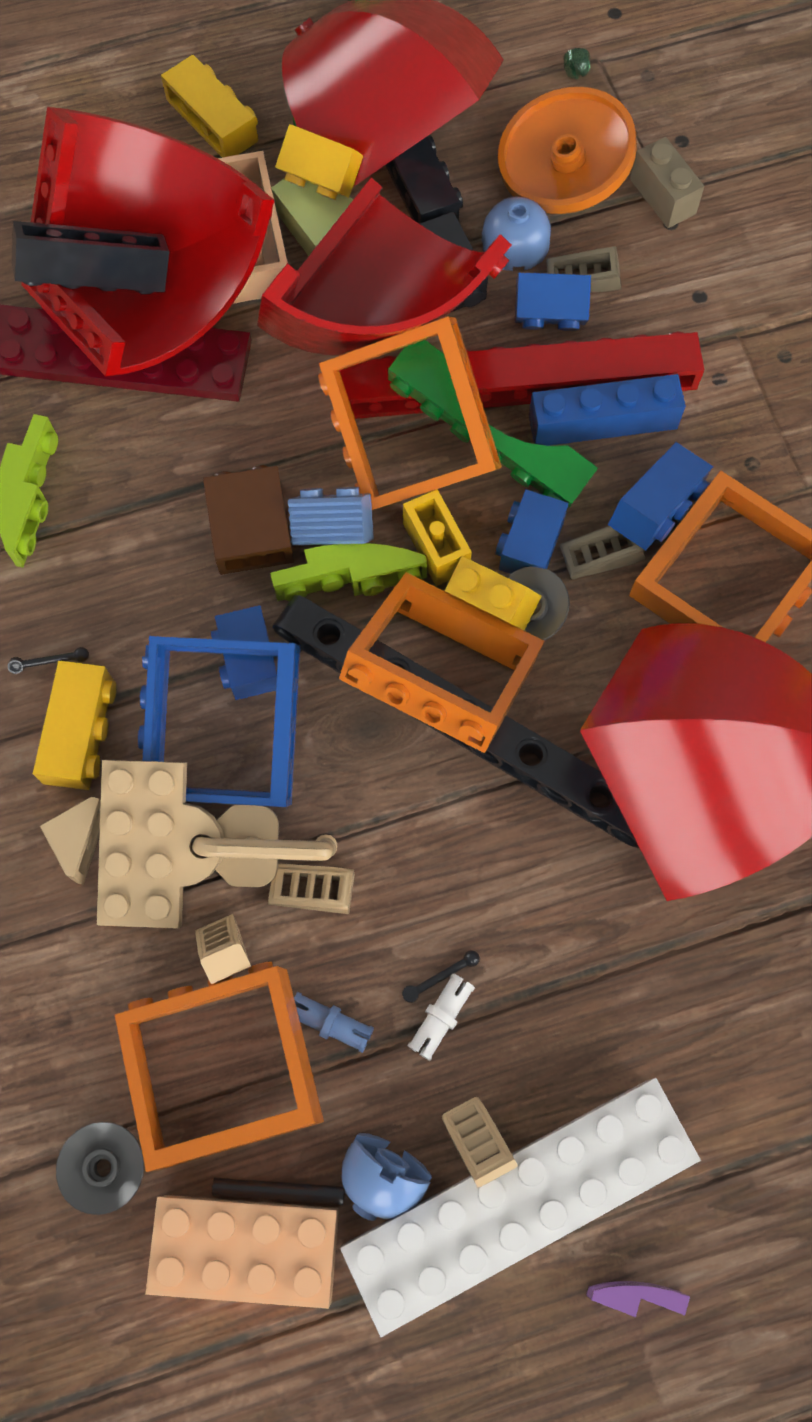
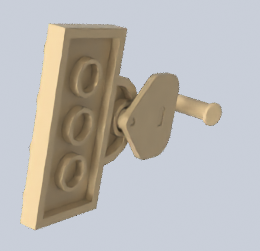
M102 760L97 925L180 928L182 926L183 886L195 885L212 875L216 870L231 886L262 887L274 879L278 869V859L326 861L336 853L337 842L334 837L327 834L319 836L315 841L279 840L278 818L266 806L234 805L216 820L204 808L186 803L187 762Z

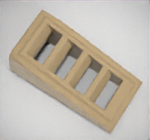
M278 864L277 873L271 881L268 905L349 914L355 876L354 869ZM284 874L292 875L289 896H281ZM300 876L308 877L305 898L297 897ZM316 878L323 879L321 899L313 898ZM332 880L339 881L337 900L329 899Z
M233 914L195 930L200 962L211 984L251 967Z
M474 1097L442 1115L444 1125L477 1188L518 1166L480 1098Z

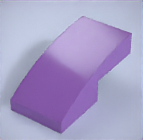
M615 1281L592 1285L588 1287L586 1294L592 1301L636 1317L641 1299L682 1315L686 1314L690 1296L665 1286L636 1281Z

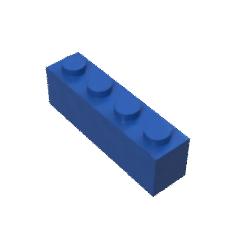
M674 374L532 392L529 421L534 444L550 446L678 429L686 405L679 375Z

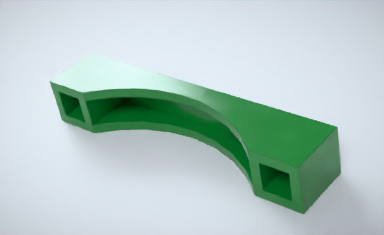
M426 340L404 347L388 368V380L391 381L390 387L404 398L411 396L421 403L420 409L427 416L436 421L441 418L452 426L450 431L458 439L468 443L470 441L469 433L444 353ZM489 425L500 463L512 471L510 473L511 477L524 487L531 485L540 491L542 495L569 503L568 508L598 469L597 466L568 445L546 446L527 443L510 437Z

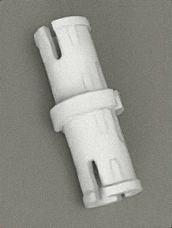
M453 973L434 1005L429 1004L425 1011L428 1014L412 1041L407 1045L414 1052H419L425 1040L428 1039L419 1055L431 1061L432 1055L448 1029L453 1030L458 1023L455 1018L471 992L475 989L473 985L466 982L462 984L455 995L463 978Z

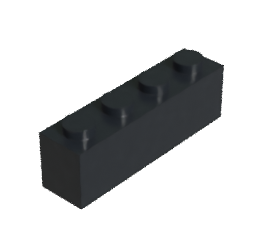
M428 135L386 164V168L411 219L421 224L454 212L459 221V210L463 208L462 196L457 187H452L449 181L450 176L447 165L444 161H439L436 155L435 142L431 135Z
M13 221L11 264L15 281H20L30 286H39L43 283L60 284L70 289L87 286L97 287L103 291H116L117 289L134 290L141 294L165 292L170 251L163 234Z

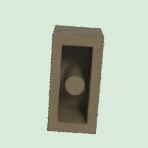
M664 137L636 151L630 180L665 226L670 228L695 215L705 186L670 141Z

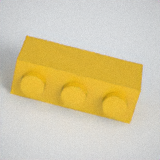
M191 55L161 74L166 100L222 158L239 155L258 142L256 128L258 120L254 111L249 106H244L237 99L230 86H224L216 78L214 71L208 64L203 65L194 55Z
M58 660L32 773L42 784L90 790L92 779L98 777L100 770V756L97 755L100 741H105L108 733V718L105 716L108 704H112L116 696V682L113 681L105 666Z

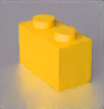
M289 124L275 168L286 173L284 180L303 188L307 181L318 186L316 193L336 200L338 194L349 198L363 155L350 147Z
M438 489L403 504V525L418 553L426 556L427 570L433 582L438 586L449 581L461 556L471 560L472 551Z
M461 556L445 589V592L524 631L542 597L530 588Z

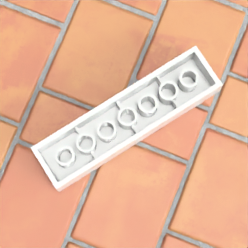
M656 1078L647 1080L513 1152L512 1155L518 1166L482 1187L477 1188L472 1176H469L422 1201L412 1210L397 1218L389 1219L343 1244L340 1250L380 1337L385 1336L701 1161Z

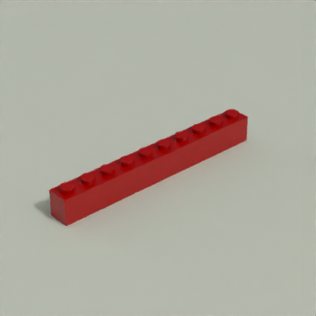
M677 331L668 335L648 336L642 334L632 338H601L597 341H565L561 344H529L525 347H493L489 350L479 351L466 350L483 408L530 404L532 392L674 374L679 375L682 391L697 390L705 370L698 332L684 333ZM385 356L381 359L367 360L339 370L355 419L424 413L420 409L421 403L411 396L408 398L400 396L390 387L391 381L388 380V368L397 357Z

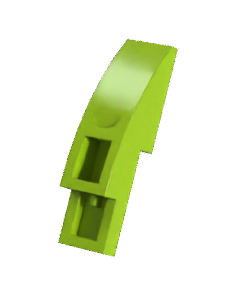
M34 414L22 446L7 443L0 466V535L6 552L14 564L22 568L27 557L31 556L35 550L36 532L39 524L45 521L48 514V502L39 487L44 484L48 459L50 455L56 452L58 446V435L49 418Z
M371 543L333 544L304 549L306 564L270 573L277 601H290L294 595L306 597L309 593L321 590L324 592L336 591L348 583H351L354 596L361 594L373 596L383 592L385 588L396 586L405 572L421 580L427 578V559L423 554L389 545Z

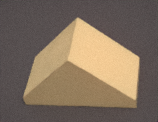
M95 797L88 798L40 826L66 876L75 883L84 885L100 836L101 800Z

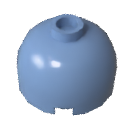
M515 196L506 198L497 203L486 216L482 231L483 251L485 252L500 234L512 244L504 254L509 259V262L503 268L504 270L513 271V267L524 266V270H528L543 261L549 251L551 225L546 212L537 202L525 197Z
M359 1133L345 1154L341 1175L345 1192L354 1202L352 1206L354 1211L367 1220L375 1221L377 1217L394 1219L415 1208L424 1197L431 1183L429 1182L432 1178L430 1172L421 1162L405 1150L402 1158L398 1154L385 1149L391 1142L372 1134Z

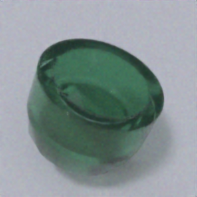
M574 48L564 54L563 62L566 75L574 80L579 79V75L582 77L587 75L591 64L588 50Z

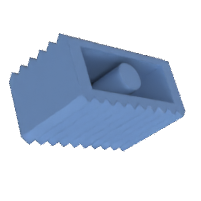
M359 487L337 488L336 495H323L322 488L300 490V496L288 500L292 545L365 544L374 539L371 494H359Z

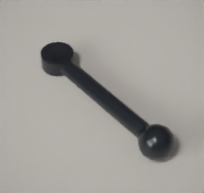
M79 647L71 653L28 660L13 657L8 662V670L13 674H19L23 671V668L58 663V660L85 662L89 658V652L86 648Z
M474 950L467 951L462 960L421 984L406 986L402 992L403 999L408 1003H413L418 999L420 993L448 978L452 973L454 974L466 966H476L480 961L479 954Z

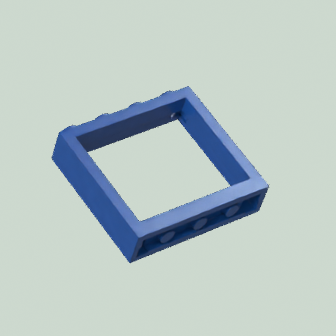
M149 636V645H146L145 656H142L143 668L147 669V685H143L140 692L141 709H145L144 725L139 727L138 747L143 749L142 761L164 762L170 651L278 657L271 792L186 787V802L288 807L292 805L300 646L295 643Z

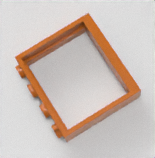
M448 316L319 363L322 372L318 375L319 383L324 394L330 396L334 409L331 410L332 423L336 431L342 433L346 445L343 447L345 462L350 469L353 468L358 482L355 483V487H359V494H371L372 510L502 467L455 317ZM438 335L478 463L379 495L339 370Z
M720 471L637 577L629 596L670 624L691 623L722 627L658 584V582L718 504L723 502L811 560L755 636V638L767 642L772 634L780 637L793 620V618L787 615L793 605L801 609L812 594V589L808 587L812 581V529L723 471Z
M405 572L349 648L339 679L485 753L533 668L545 641ZM396 612L515 670L491 713L369 652Z
M272 962L259 963L248 968V975L234 979L232 975L214 984H211L208 979V987L194 991L193 986L179 987L167 992L168 999L153 1002V998L136 1000L128 1003V1011L114 1014L146 1172L161 1170L324 1122L287 969L279 966L273 967ZM268 985L298 1109L165 1147L139 1024Z

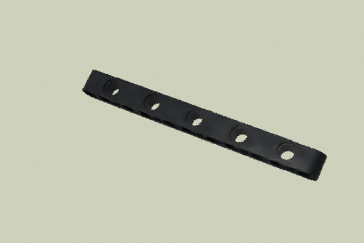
M300 595L292 597L272 626L274 631L289 643L299 645L301 650L338 673H341L349 648L362 632V630ZM326 635H335L339 638L332 645L320 642ZM376 640L369 652L490 713L493 709L491 706L379 640ZM505 716L485 753L422 722L621 842L639 848L601 771L513 719ZM524 752H532L538 756L540 763L529 766L524 764L519 756ZM592 793L605 795L609 801V806L605 808L596 807L591 803L589 795Z

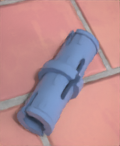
M296 993L294 1000L301 1023L320 1031L319 1036L328 1039L330 1036L358 1049L359 1052H364L374 1027H369L341 1014V1008L333 1005L329 1008L303 996L302 993Z

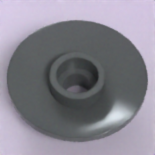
M525 567L510 574L507 578L530 588L542 596L540 599L541 609L538 613L532 615L525 631L544 641L549 639L561 629L568 616L570 601L565 584L555 573L543 568Z
M97 1122L80 1128L65 1142L57 1159L56 1179L62 1196L72 1207L86 1214L101 1215L122 1208L134 1197L143 1180L145 1164L141 1146L129 1130L118 1124ZM102 1159H107L111 1164V1171L105 1177L101 1176L97 1171V1165Z

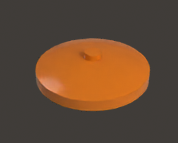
M567 87L545 93L523 106L509 121L501 136L498 147V164L503 182L513 197L529 198L537 202L549 214L573 213L590 208L613 194L629 175L637 151L635 125L627 108L614 96L604 91L589 87Z

